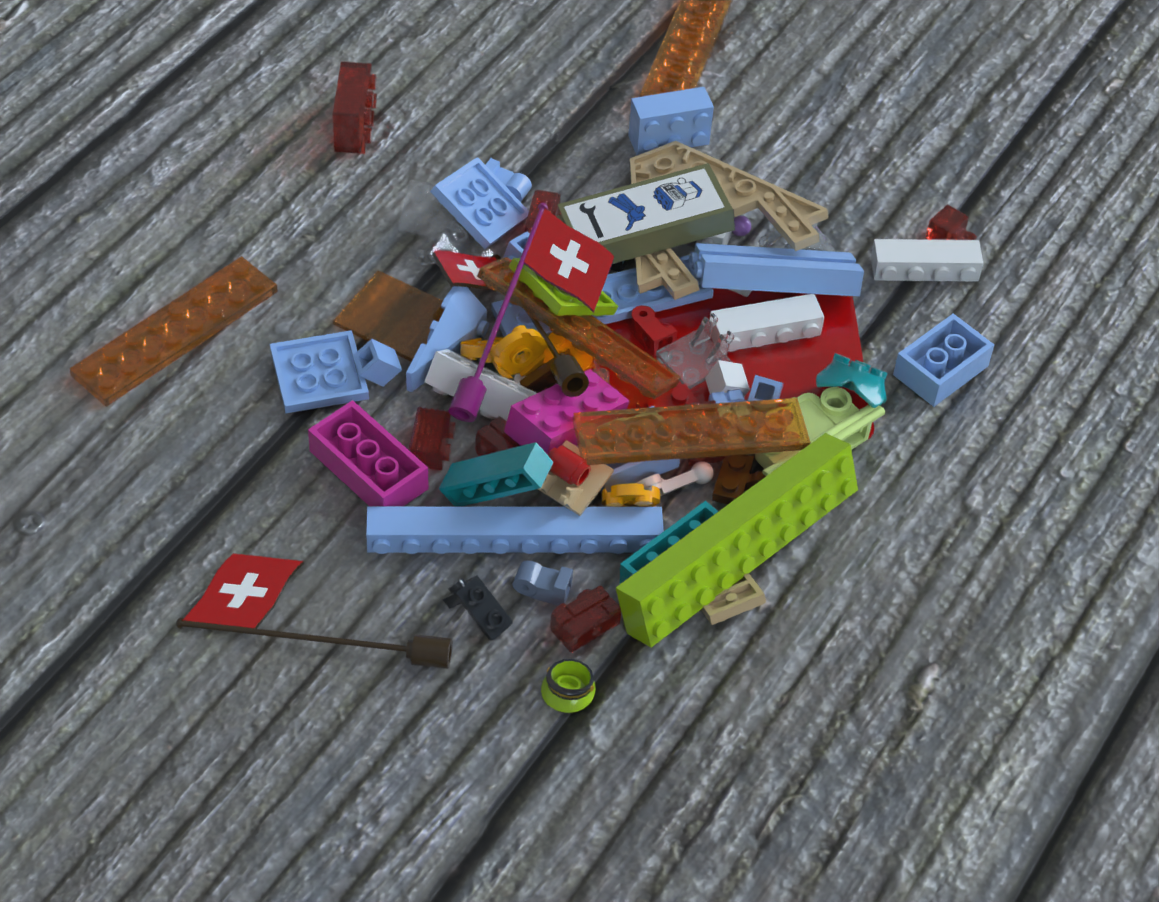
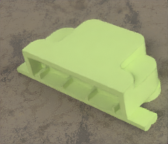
M840 387L827 388L822 392L821 398L813 393H804L797 398L793 397L776 411L771 410L764 416L763 428L759 430L756 436L755 459L764 468L762 473L767 476L824 433L851 444L852 450L868 440L872 422L885 415V410L881 406L872 408L869 404L859 410L852 403L851 395Z

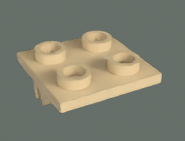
M566 440L563 445L587 460V464L591 466L588 477L580 486L570 485L549 471L542 487L538 490L581 516L614 473V469Z

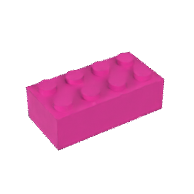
M588 369L584 372L589 379V385L586 391L579 396H566L559 385L556 384L511 405L504 432L521 446L536 442L548 455L554 447H560L566 440L577 446L579 435L624 418L629 400L599 377L598 374Z
M353 400L308 429L310 452L369 506H405L429 489L428 467Z

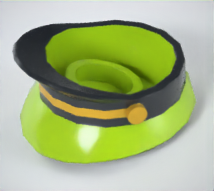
M563 659L548 667L546 677L541 685V694L547 705L563 713L578 712L587 707L592 702L596 690L592 670L582 661L575 659Z

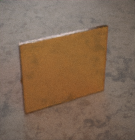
M378 270L333 320V325L346 331L352 330L354 335L367 341L374 339L395 349L398 356L412 362L422 343L427 344L430 332L429 327L433 320L439 322L445 309L441 308L443 300Z

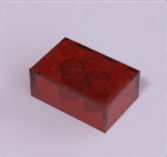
M341 62L332 114L334 152L365 154L367 143L371 144L372 128H369V126H374L375 112L372 111V108L376 109L377 93H374L373 90H376L377 76L372 74V64Z

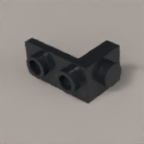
M478 575L466 581L463 578L458 579L448 588L451 593L442 599L449 609L462 604L490 641L496 639L513 624L512 619Z

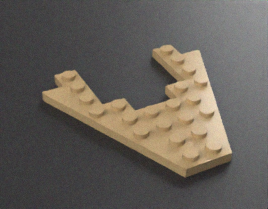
M673 141L630 158L631 184L709 163L733 208L734 217L758 208L795 251L818 243L819 233L812 225L828 219V210L825 207L678 141ZM671 248L636 257L637 286L640 294L661 285L667 289L674 300L699 291L698 281Z

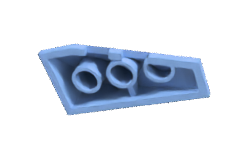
M453 286L444 298L441 308L445 310L439 322L433 320L429 327L430 332L427 344L422 343L406 372L407 391L413 392L425 383L436 351L448 349L461 355L462 341L486 335L489 328L487 309L468 287Z

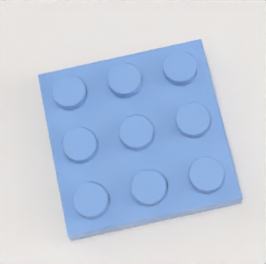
M478 157L436 184L430 191L439 203L455 217L457 222L484 249H487L519 226L531 215L527 208Z
M352 330L270 344V352L285 414L349 403L352 400L356 402L369 399L366 380L359 375L353 355L357 352V347Z

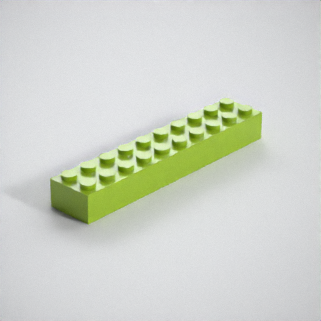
M824 433L618 585L616 592L627 634L647 646L653 647L703 609V606L711 603L718 594L729 589L741 580L745 574L753 571L858 491L851 444Z

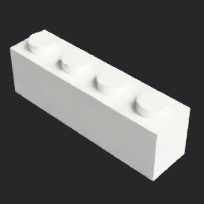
M874 239L871 264L874 280L968 282L979 281L983 267V258L979 240Z
M808 294L711 311L708 330L718 353L732 352L739 349L820 336L824 315L815 294Z
M448 349L436 351L425 383L433 386L432 390L439 394H449L454 397L460 380L469 376L474 377L479 364ZM483 367L479 379L482 380L487 391L479 409L480 414L490 419L497 418L503 421L504 426H506L511 405L537 393Z

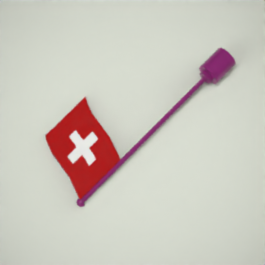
M546 203L538 205L539 212L474 377L462 378L458 384L448 410L458 420L474 422L487 391L482 380L479 378L524 264L546 282L577 298L593 313L595 311L614 256L597 241L567 226L548 211Z

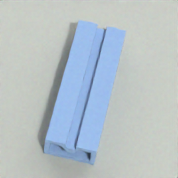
M695 243L694 252H691L689 256V267L692 268L694 277L698 279L703 288L860 297L864 270L859 264H856V259L850 252L802 249L795 251L794 249Z

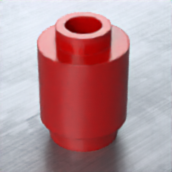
M564 445L558 448L554 447L548 453V456L553 461L549 471L568 484L580 486L588 477L591 466L587 464V460Z

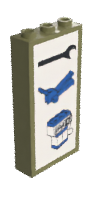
M709 163L557 204L559 215L556 217L567 226L590 237L609 250L614 256L612 264L735 230L733 208Z

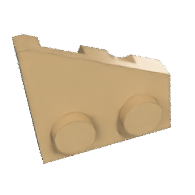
M747 573L729 589L718 594L711 603L703 606L701 611L711 625H714L765 604L766 598L758 584Z

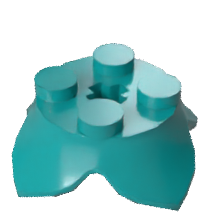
M835 353L831 363L817 374L816 386L845 387L855 391L872 408H875L887 401L885 379L888 373L874 367L869 371L871 365L858 360H851L850 362V358Z

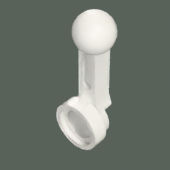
M700 461L692 466L691 471L668 480L662 479L660 474H655L637 483L644 484V490L652 491V486L658 487L660 489V496H663L695 482L698 484L708 483L713 477V468L709 463Z

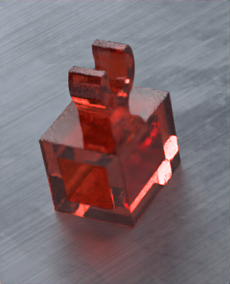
M947 204L930 219L925 239L976 240L977 236L972 232L966 231L969 217Z

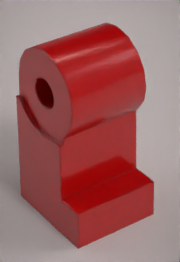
M641 305L632 310L631 332L652 358L676 348L677 330L672 325L664 327L655 317L654 310L649 306Z

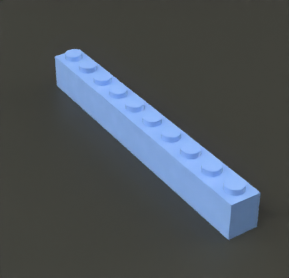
M367 506V553L378 554L635 553L664 532L662 507H587L582 515L579 516L566 507Z

